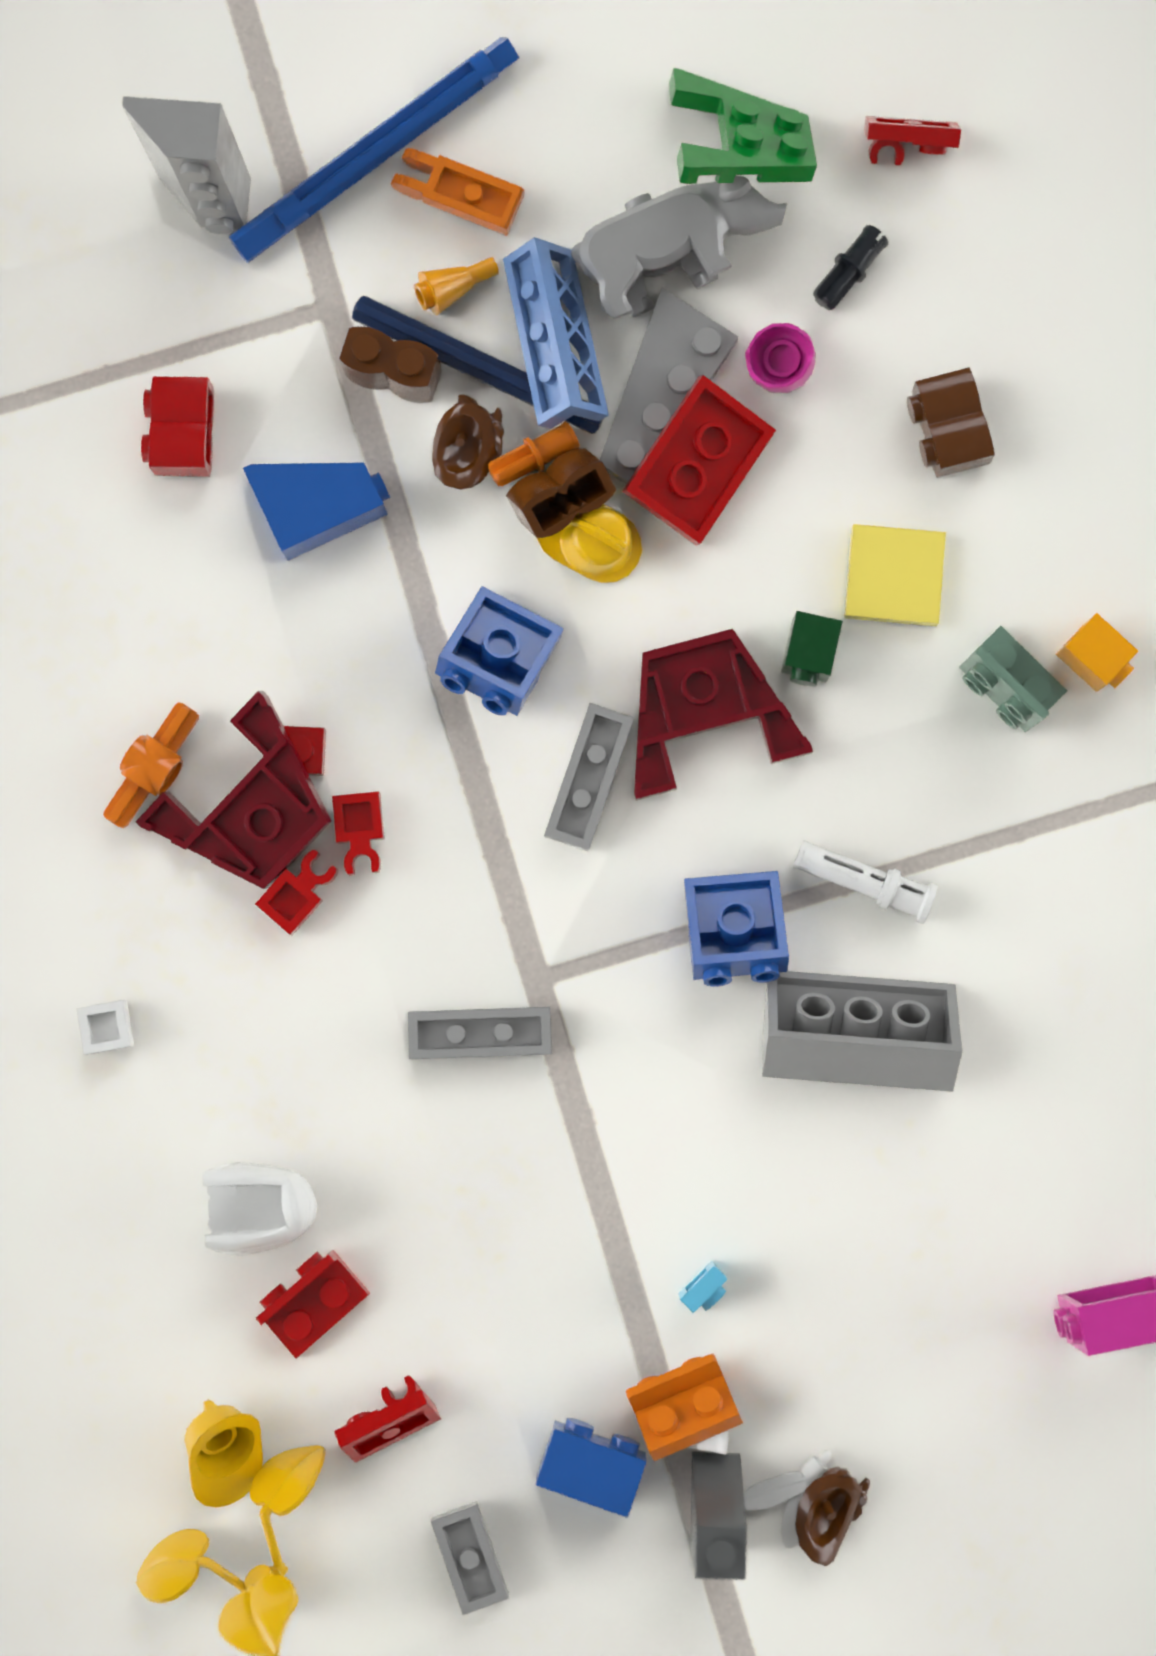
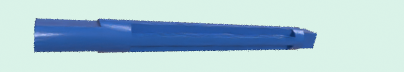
M500 37L483 51L479 50L231 234L228 238L246 263L252 261L499 77L498 74L520 58L510 40Z

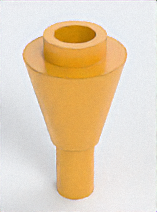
M490 257L469 267L460 266L421 271L418 273L419 283L414 284V291L421 307L424 310L430 309L434 315L438 316L471 290L475 284L498 275L499 269L494 258Z

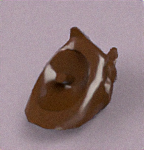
M461 394L458 395V402L444 413L437 425L433 440L432 462L435 476L445 486L460 490L473 488L488 475L489 462L502 455L504 428L502 426V412L500 408L497 407L495 412L490 414L486 408L479 406L475 399Z
M833 1467L827 1470L822 1477L815 1479L805 1489L798 1504L795 1528L799 1546L812 1562L823 1566H828L834 1562L850 1523L856 1521L862 1515V1507L867 1503L868 1497L866 1494L870 1487V1480L867 1477L861 1483H858L856 1478L851 1476L847 1468Z

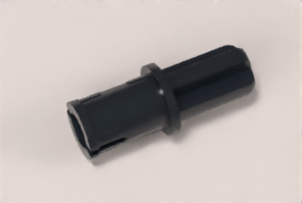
M866 225L847 251L839 253L834 258V267L813 291L815 301L827 310L834 309L856 282H862L866 278V269L889 244L885 235L876 240L881 233L878 228Z

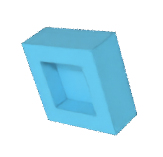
M711 1261L678 1293L679 1299L692 1313L700 1306L707 1311L725 1294L726 1290L722 1285L728 1279L720 1268Z

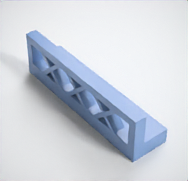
M534 237L503 258L537 424L538 426L551 429L573 415L601 421L608 417L609 413L577 267L571 254L572 249ZM551 260L559 262L562 278L553 268ZM560 300L569 310L571 319L563 311ZM569 341L578 351L580 361L572 353ZM578 383L587 393L589 402L582 401Z

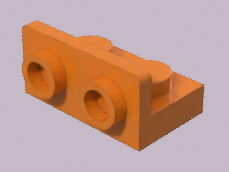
M714 1354L691 1358L676 1369L659 1376L646 1377L636 1386L626 1390L628 1401L636 1415L653 1461H657L743 1424Z

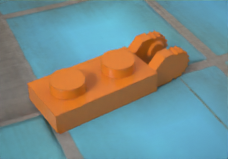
M405 148L401 158L403 162L413 169L431 175L428 182L424 183L406 175L394 174L390 185L395 190L416 200H423L425 204L508 236L525 195L522 187L439 155L437 158L422 151L420 152L417 149Z

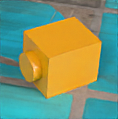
M1096 613L1079 628L1055 655L1097 692L1108 684L1115 689L1133 671L1134 667L1129 661L1139 651Z

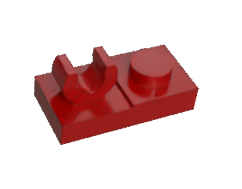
M865 116L864 134L867 140H874L868 150L871 164H877L878 152L882 147L891 146L895 150L894 164L896 166H901L905 156L904 148L900 142H911L913 145H919V152L944 155L947 152V147L959 148L962 130L957 122Z
M410 1375L404 1377L408 1391L402 1399H395L393 1392L386 1386L382 1388L381 1396L387 1407L381 1410L376 1409L372 1412L358 1413L352 1416L345 1426L334 1431L340 1449L355 1463L441 1420L435 1403Z

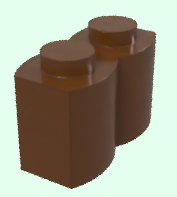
M357 326L349 328L339 357L345 375L355 384L375 390L389 388L398 397L415 403L433 401L442 373L439 356L430 347L411 340L393 341L385 333L370 327Z
M970 367L915 381L912 396L907 397V407L912 423H920L925 439L919 441V448L925 467L932 466L935 476L938 478L990 464L995 456L993 442Z
M577 448L557 457L549 465L546 472L533 473L519 480L508 491L506 497L520 523L536 538H545L563 530L570 524L576 514L588 513L604 505L613 496L616 488L603 462L586 448Z

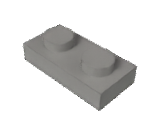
M475 1501L432 1517L430 1522L462 1615L508 1599L509 1592L478 1502Z

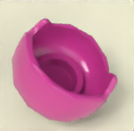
M772 323L758 331L745 352L746 365L750 377L757 385L770 393H790L802 387L812 376L816 363V352L810 336L805 330L791 323Z

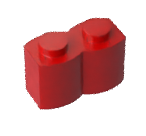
M153 376L151 390L145 389L143 394L144 416L151 418L149 434H143L141 439L142 461L149 463V468L155 476L210 477L213 450L214 387L209 377Z

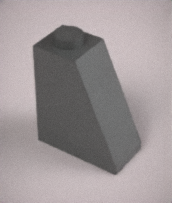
M692 1452L690 1553L695 1578L746 1580L747 1525L740 1453H727L724 1455Z

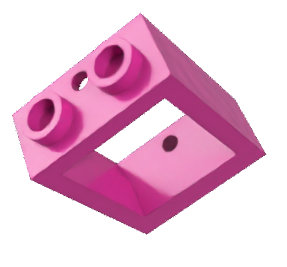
M1156 1275L1057 1295L1060 1308L1054 1309L1053 1313L1060 1338L1066 1337L1069 1344L1087 1356L1156 1343Z

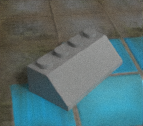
M123 96L122 107L160 181L199 226L211 233L221 235L231 234L233 230H238L247 223L251 177L222 104Z
M793 971L781 972L777 980L766 983L762 1037V1077L953 1092L962 1056L956 984Z

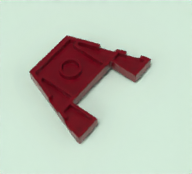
M733 629L642 653L634 785L636 801L677 790L665 743L757 718L771 765L813 753L812 745L806 736H803L791 718L792 715L783 702H780L766 681L765 675Z
M257 691L230 720L263 754V758L201 823L169 791L163 792L135 822L141 828L149 832L153 831L171 840V843L185 850L189 849L211 860L212 864L262 889H267L324 831L332 820L269 696L264 691Z

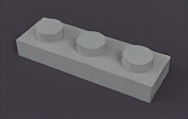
M589 703L544 837L589 852L634 717Z
M550 1007L408 1012L409 1059L552 1054Z

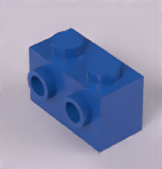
M567 1418L566 1423L555 1420L536 1475L535 1485L628 1518L647 1463L646 1452L639 1450L640 1443L620 1434H613L611 1440L593 1434L594 1427L578 1419Z

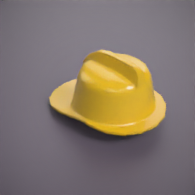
M605 504L591 512L576 514L570 524L560 532L549 537L537 538L542 550L553 560L588 579L600 583L617 582L629 576L638 565L642 553L641 536L635 524L626 516Z
M209 1399L204 1401L203 1412L194 1418L187 1427L184 1442L189 1456L191 1488L196 1500L204 1506L219 1508L231 1505L243 1498L250 1491L255 1475L262 1468L261 1427L258 1419L251 1414H243L230 1405L217 1406Z

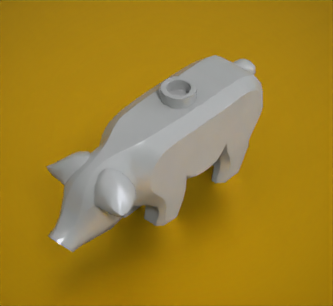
M737 175L733 183L711 182L685 185L653 199L649 193H646L628 201L624 205L626 208L625 212L593 226L586 232L582 242L577 243L572 248L571 254L574 261L579 263L583 273L599 286L600 302L607 315L614 319L629 314L632 317H637L655 307V304L647 295L644 277L661 276L681 266L696 289L716 281L719 277L718 274L732 267V264L724 254L723 240L731 234L750 236L782 225L787 203L777 204L769 201L751 186L748 178Z

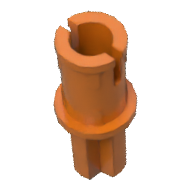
M565 421L560 426L533 440L529 437L524 438L523 445L490 461L488 464L489 473L498 486H505L535 469L542 472L545 470V464L555 460L567 451L579 448L578 439L570 424Z

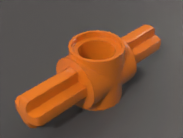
M178 702L153 738L146 734V736L141 735L133 742L124 755L119 768L122 771L121 774L126 779L103 812V816L108 821L120 828H126L149 793L154 796H160L169 789L183 766L182 757L176 753L199 720V715L196 711Z

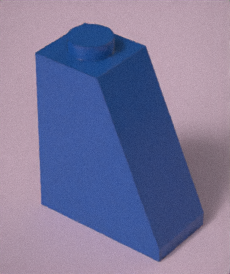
M364 462L250 464L243 467L281 552L287 561L388 515L383 501L391 498L379 472L370 476Z

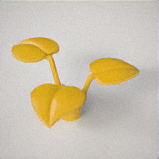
M313 1445L281 1452L269 1459L254 1477L250 1489V1498L255 1505L263 1506L259 1516L273 1566L258 1565L247 1574L245 1581H243L211 1558L203 1557L209 1546V1538L204 1532L197 1529H184L164 1538L145 1558L135 1582L141 1594L150 1602H171L178 1599L192 1587L198 1577L199 1567L207 1568L241 1591L240 1594L234 1596L226 1603L220 1614L218 1629L223 1639L233 1648L249 1655L279 1656L282 1636L291 1614L297 1607L298 1594L294 1584L284 1576L288 1571V1567L282 1561L270 1517L272 1512L278 1516L288 1515L306 1499L323 1466L326 1455L325 1448Z

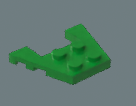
M673 68L669 81L671 106L717 114L722 145L721 150L681 142L677 156L679 183L696 184L700 175H716L715 180L717 183H733L736 175H757L756 179L759 183L812 182L817 168V161L808 115L685 70Z

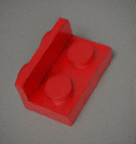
M334 1250L324 1258L318 1251L315 1252L296 1269L301 1278L287 1290L280 1283L259 1302L265 1310L255 1319L261 1326L266 1323L295 1359L370 1294L368 1289Z

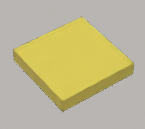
M853 524L851 527L844 618L937 626L940 616L946 532Z

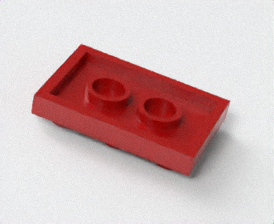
M702 375L697 378L622 492L694 545H700L776 432V429L706 376Z

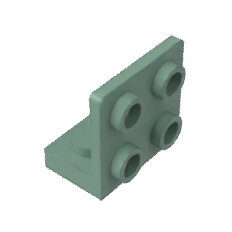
M1002 626L959 666L965 673L962 678L966 685L977 695L982 697L986 694L999 706L996 709L998 716L1015 730L1020 727L1024 732H1027L1043 721L1050 714L1048 710L1068 691Z

